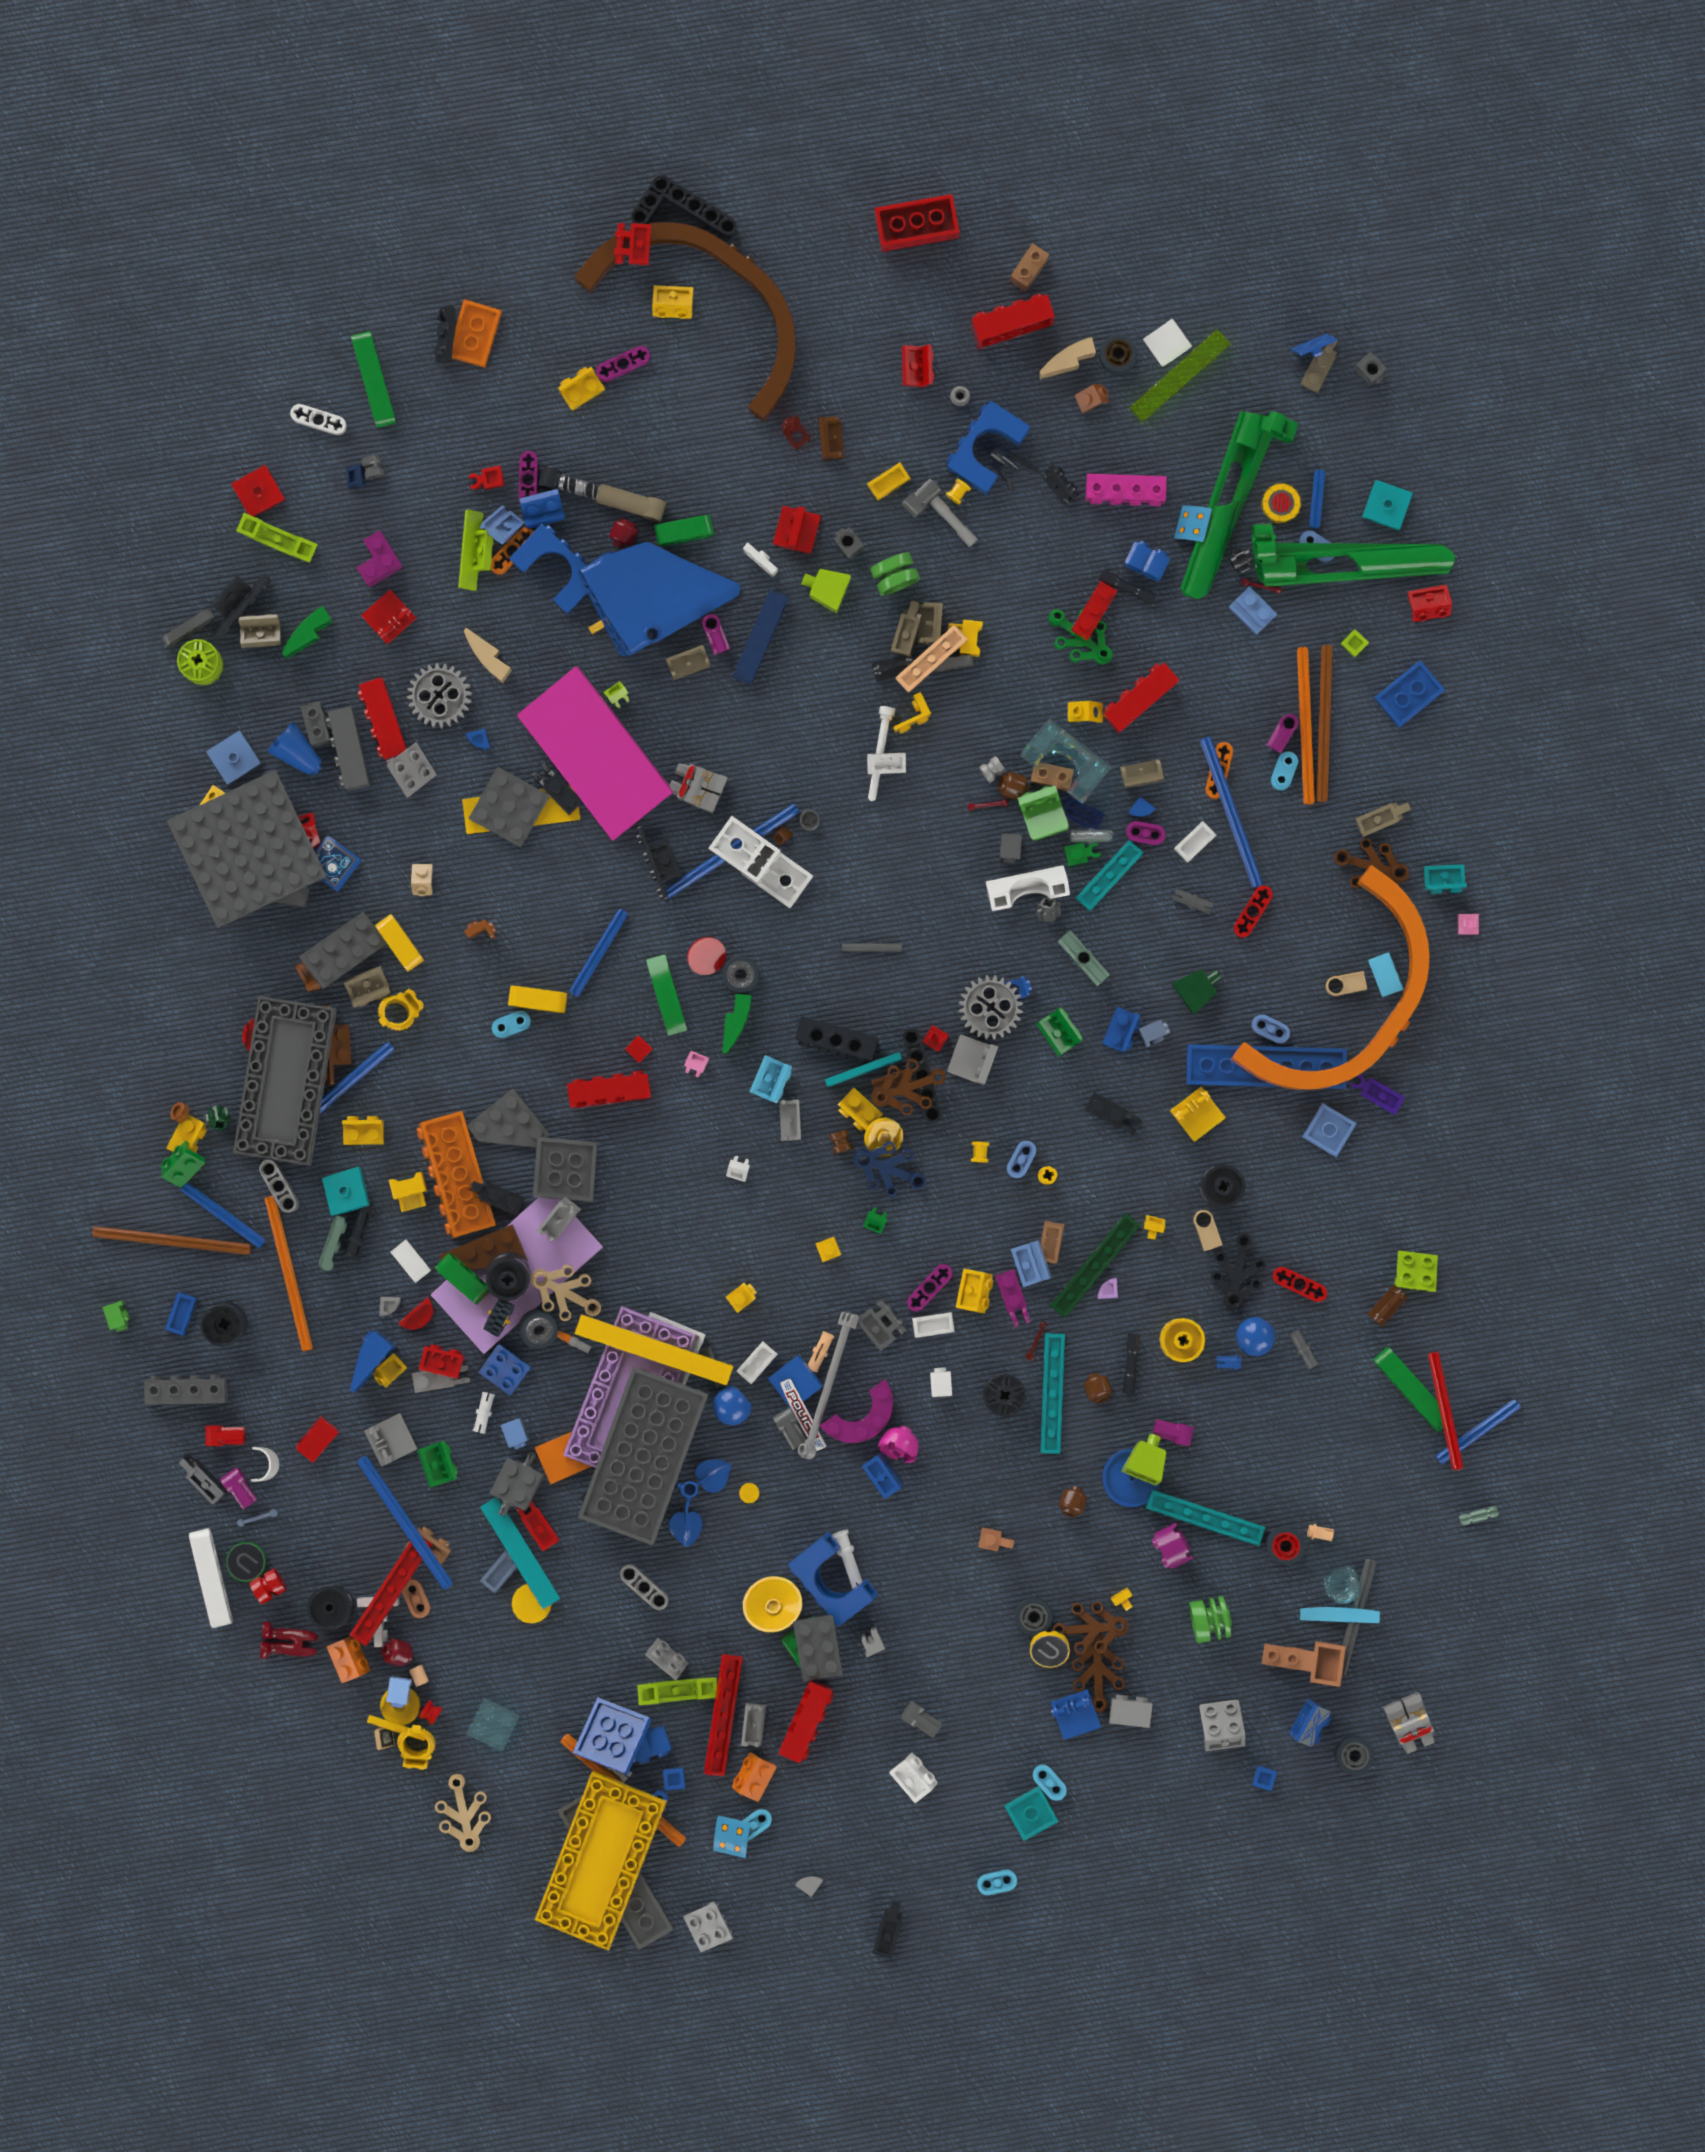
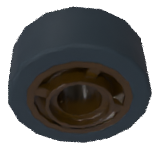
M1123 335L1110 336L1102 344L1099 353L1102 367L1109 373L1116 375L1124 374L1131 370L1137 357L1136 345L1131 339ZM1120 351L1123 353V357L1117 359L1113 356V352Z

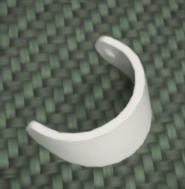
M252 1447L253 1450H260L266 1454L269 1460V1469L263 1478L251 1479V1481H266L273 1478L279 1470L278 1456L268 1448Z

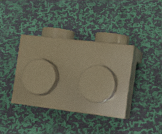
M277 614L239 617L241 648L281 645V624Z
M381 966L343 980L353 1007L366 1006L370 1001L384 999L390 994V986Z

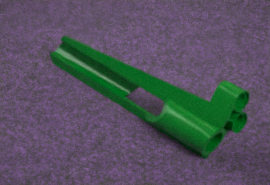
M1240 411L1208 508H1211L1212 511L1204 541H1196L1181 585L1184 596L1199 599L1206 596L1209 592L1225 548L1271 439L1275 438L1286 443H1292L1299 425L1297 422L1287 419V416L1272 411L1269 416ZM1234 461L1239 462L1243 470L1232 503L1217 505L1231 463Z
M1273 523L1252 526L1254 568L1261 583H1264L1265 587L1449 574L1455 561L1453 552L1441 544L1275 543L1276 535H1273ZM1349 556L1356 562L1359 571L1316 574L1311 572L1306 564L1312 558Z

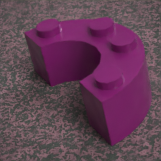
M886 1379L869 1390L872 1397V1407L865 1418L849 1422L835 1414L823 1422L820 1427L831 1437L848 1443L863 1442L876 1436L886 1426L892 1412V1393Z

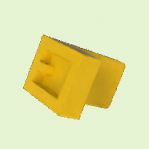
M921 692L913 695L914 701H912L916 713L920 711L921 714L894 726L893 730L895 733L898 731L900 734L911 729V725L915 723L920 725L929 720L928 717L931 716V712Z

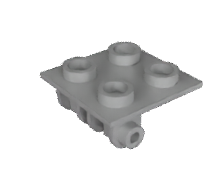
M417 742L396 758L391 757L387 760L388 764L386 766L406 798L437 775Z
M400 1413L364 1431L381 1467L417 1449Z
M659 1638L656 1639L645 1654L675 1680H677L688 1665V1662L685 1661L682 1655L677 1654L665 1641H661Z
M715 1901L683 1916L700 1952L733 1939L732 1931L729 1930L726 1924L727 1921L724 1920V1915L721 1914L718 1908L719 1905Z

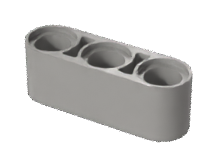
M272 1160L263 1161L259 1167L260 1174L279 1208L286 1213L295 1212L299 1207V1201L280 1166ZM271 1163L274 1166V1172L268 1175L265 1172V1167ZM277 1181H282L284 1184V1189L281 1192L275 1190V1183ZM291 1198L294 1206L288 1210L285 1208L284 1202L286 1199Z
M627 1564L620 1571L622 1581L652 1608L662 1610L667 1606L669 1598L666 1592L633 1564ZM626 1569L634 1570L635 1577L633 1579H627L624 1576ZM641 1582H647L650 1585L648 1592H642L639 1589ZM657 1595L665 1598V1603L661 1606L656 1605L654 1602V1597Z

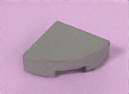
M380 1297V1316H387L393 1313L398 1308L401 1297Z
M808 1876L800 1879L795 1886L812 1897L823 1879L817 1876Z

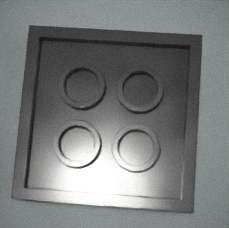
M497 767L469 816V820L521 848L550 795Z
M537 1137L532 1197L558 1200L567 1197L570 1201L593 1202L597 1142Z

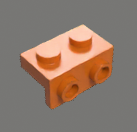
M349 1636L327 1646L341 1683L370 1672V1667L360 1642Z
M749 1752L743 1761L741 1770L734 1778L732 1788L739 1794L759 1802L777 1766Z

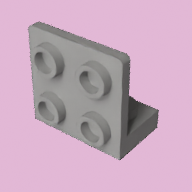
M960 1035L947 1072L985 1085L998 1046L988 1045Z
M1239 1700L1199 1705L1205 1751L1245 1746V1731Z

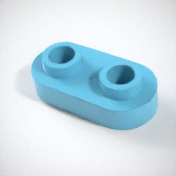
M1284 752L1279 756L1271 776V785L1274 789L1282 791L1291 784L1298 764V758L1294 753ZM1286 758L1291 759L1292 763L1290 765L1285 763ZM1278 777H1284L1285 782L1279 783Z
M524 1011L511 1013L495 1020L492 1024V1032L498 1038L509 1037L528 1029L531 1024V1018ZM523 1017V1024H518L517 1018ZM501 1024L505 1025V1030L503 1032H500L498 1030V1027Z
M1042 1764L1035 1767L1033 1779L1050 1799L1055 1801L1063 1799L1066 1795V1786L1047 1765ZM1041 1771L1046 1772L1045 1778L1039 1777ZM1054 1786H1058L1060 1788V1791L1058 1793H1054L1052 1791Z
M763 1808L757 1809L742 1820L750 1823L748 1841L770 1826L772 1816L768 1810ZM760 1815L765 1816L766 1820L764 1822L758 1820Z
M1011 1870L983 1874L977 1881L978 1890L984 1895L1010 1891L1015 1888L1017 1877ZM1005 1876H1009L1011 1878L1009 1883H1005L1003 1881V1878ZM986 1880L991 1882L989 1887L983 1885Z

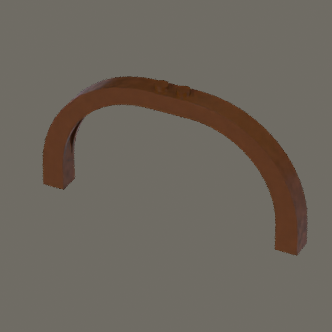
M669 222L650 223V246L656 244H680L703 251L746 281L760 294L768 305L776 324L778 350L768 380L748 406L749 412L765 422L783 397L789 385L795 363V330L791 313L782 293L767 274L755 265V261L748 255L745 257L739 253L740 250L731 243L728 245L715 235L690 225ZM615 236L602 244L574 276L575 282L590 293L596 288L605 274L616 264L614 248H616L617 238ZM630 239L624 240V248H630Z

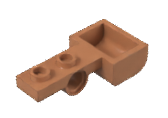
M1316 1641L1314 1651L1295 1647L1264 1644L1262 1664L1311 1672L1310 1682L1340 1687L1346 1646Z

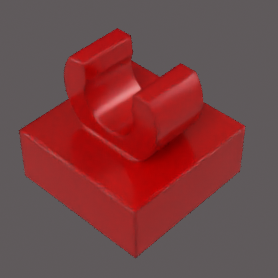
M932 1025L922 1043L939 1052L949 1035Z

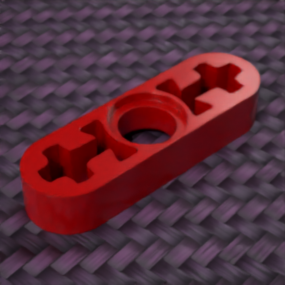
M1259 886L1254 891L1235 922L1233 932L1237 937L1245 938L1251 933L1272 899V890L1268 886ZM1266 890L1268 899H1262L1260 904L1264 905L1262 908L1258 903L1252 902V900L1258 901L1260 897L1258 891ZM1250 906H1255L1258 909L1256 917L1248 915L1247 909ZM1245 916L1247 920L1253 921V924L1251 925L1248 922L1246 925L1247 933L1243 932L1241 934L1237 926L1245 922V919H1242Z
M1278 1267L1272 1273L1273 1281L1276 1284L1314 1302H1321L1327 1297V1290L1323 1285L1290 1269ZM1284 1270V1275L1291 1278V1274L1295 1275L1290 1282V1286L1287 1285L1289 1281L1282 1279L1281 1282L1278 1281L1277 1272L1281 1273ZM1299 1278L1305 1282V1287L1302 1290H1297L1294 1287L1295 1280ZM1309 1282L1313 1284L1310 1288L1315 1290L1321 1288L1322 1297L1318 1296L1316 1299L1314 1298L1315 1294L1308 1291V1295L1305 1294L1309 1288Z

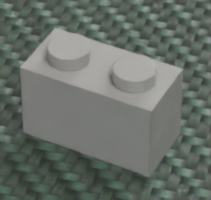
M1116 1694V1698L1111 1697L1109 1723L1150 1728L1152 1703L1145 1697H1136V1700L1128 1699L1127 1695Z

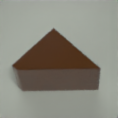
M784 826L772 838L781 846L794 834L787 826Z

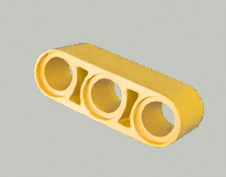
M392 914L375 925L407 972L424 961Z
M510 986L508 1006L565 1013L568 993Z

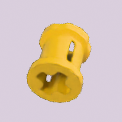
M957 478L953 488L945 495L951 501L960 505L962 497L971 488Z
M972 1142L974 1148L971 1162L988 1163L987 1146H989V1142Z
M1047 1166L1038 1171V1179L1042 1184H1052L1055 1182L1057 1171L1054 1168ZM1045 1170L1052 1173V1176L1049 1177L1050 1181L1047 1178H1043Z

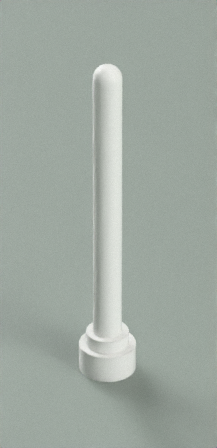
M880 706L879 714L882 720L876 754L884 753L889 721L895 715V708ZM872 774L868 795L870 801L876 799L880 774Z

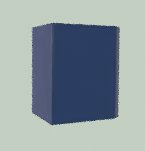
M357 464L346 469L348 488L366 487L364 467Z

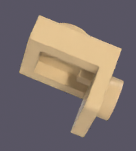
M412 864L411 887L413 895H432V864Z

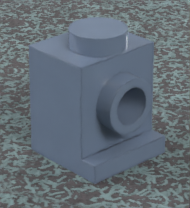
M1162 1020L1138 1029L1145 1048L1151 1046L1149 1043L1151 1041L1153 1044L1165 1040L1163 1036L1170 1033L1167 1023H1163Z

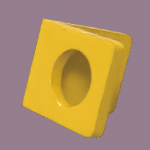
M1094 701L1069 702L1068 722L1091 721L1102 723L1103 703ZM1094 707L1098 709L1097 717L1093 713Z

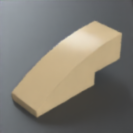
M1092 337L1081 340L1054 356L1042 368L1039 378L1044 379L1077 370L1079 367L1078 361L1094 357L1096 350Z
M465 628V636L476 657L496 679L504 683L512 670L497 659L500 654L499 650Z

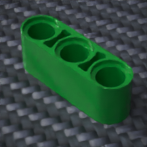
M702 515L655 526L658 546H669L715 535L711 515Z
M450 1252L435 1266L436 1270L476 1305L490 1292L487 1284Z

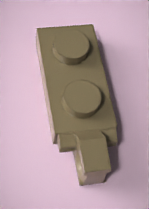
M1337 341L1326 345V347H1321L1322 355L1314 356L1300 385L1318 393L1336 358L1337 352L1333 351Z
M911 601L909 610H904L903 614L901 613L891 648L892 653L911 658L922 614H919L921 606L919 602Z
M1396 802L1390 803L1356 818L1355 821L1362 837L1399 822L1403 819L1402 814L1410 811L1411 808L1408 802L1401 806H1398Z

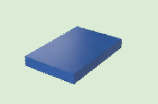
M1419 660L1375 696L1374 699L1396 726L1400 728L1442 694L1445 689L1423 662Z

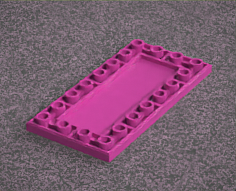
M575 666L517 715L612 841L616 840L674 793L578 666Z

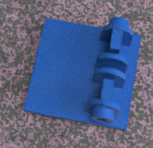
M498 1344L478 1373L511 1396L531 1367L529 1363L526 1364L519 1356L514 1355V1352L512 1353L506 1349L504 1345Z
M1088 1689L1051 1701L1053 1708L1051 1713L1053 1717L1056 1716L1064 1740L1101 1728Z

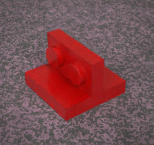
M782 506L773 545L811 555L821 515L806 512V509L800 506L797 509Z

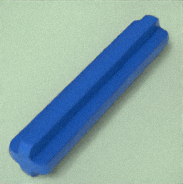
M1315 470L1309 527L1315 529L1319 528L1321 524L1325 482L1324 470Z

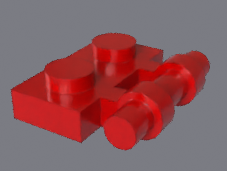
M618 223L617 231H615V238H617L616 248H614L615 263L623 264V257L629 256V264L649 266L651 224L631 223V231H625L626 224ZM625 239H630L629 249L624 248Z

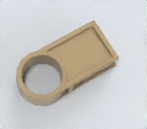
M1364 971L1329 978L1325 984L1327 993L1331 996H1339L1367 990ZM1332 979H1338L1343 984L1342 991L1338 994L1332 993L1328 988V984Z
M1207 1210L1196 1212L1193 1222L1203 1250L1207 1251L1221 1246L1222 1242L1213 1215ZM1201 1212L1207 1213L1211 1217V1222L1207 1227H1200L1196 1223V1218Z

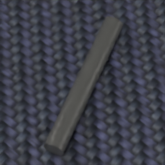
M842 943V951H902V944Z

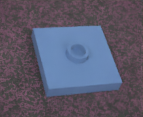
M240 730L206 751L228 786L261 765V762Z
M1322 1103L1302 1138L1336 1158L1357 1123Z

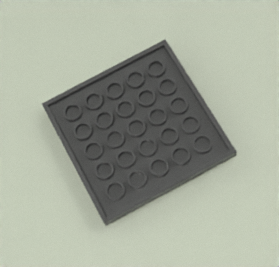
M276 770L167 820L217 928L327 877Z

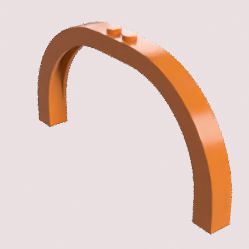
M1372 865L1367 868L1357 884L1383 902L1393 913L1403 930L1409 951L1408 979L1399 1002L1366 1048L1350 1061L1335 1068L1321 1071H1301L1287 1068L1271 1061L1246 1042H1243L1231 1060L1255 1077L1269 1084L1294 1090H1314L1335 1086L1356 1077L1371 1067L1389 1046L1393 1047L1399 1039L1397 1035L1400 1030L1404 1032L1410 1024L1408 1019L1416 1009L1427 982L1429 971L1428 939L1422 919L1407 894L1394 881Z

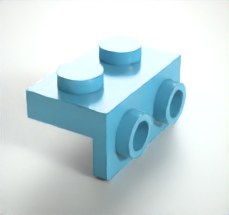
M765 1055L749 1092L777 1103L783 1095L786 1081L791 1077L792 1066Z

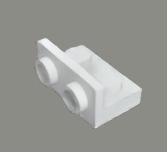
M910 1753L906 1759L889 1772L914 1803L931 1792L938 1783L935 1780V1776L924 1767L920 1758L913 1753Z

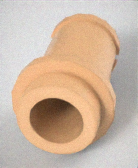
M1316 1524L1309 1525L1307 1537H1311L1312 1540L1317 1538L1331 1542L1334 1529L1318 1527Z

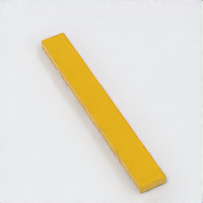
M582 1314L575 1331L576 1335L727 1385L733 1366Z

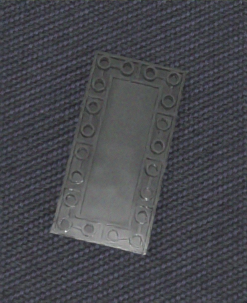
M262 996L258 997L233 1149L234 1154L311 1166L337 1008Z

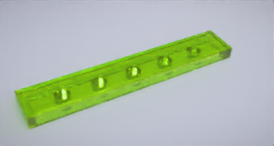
M1217 329L1131 405L1129 409L1143 423L1231 343Z

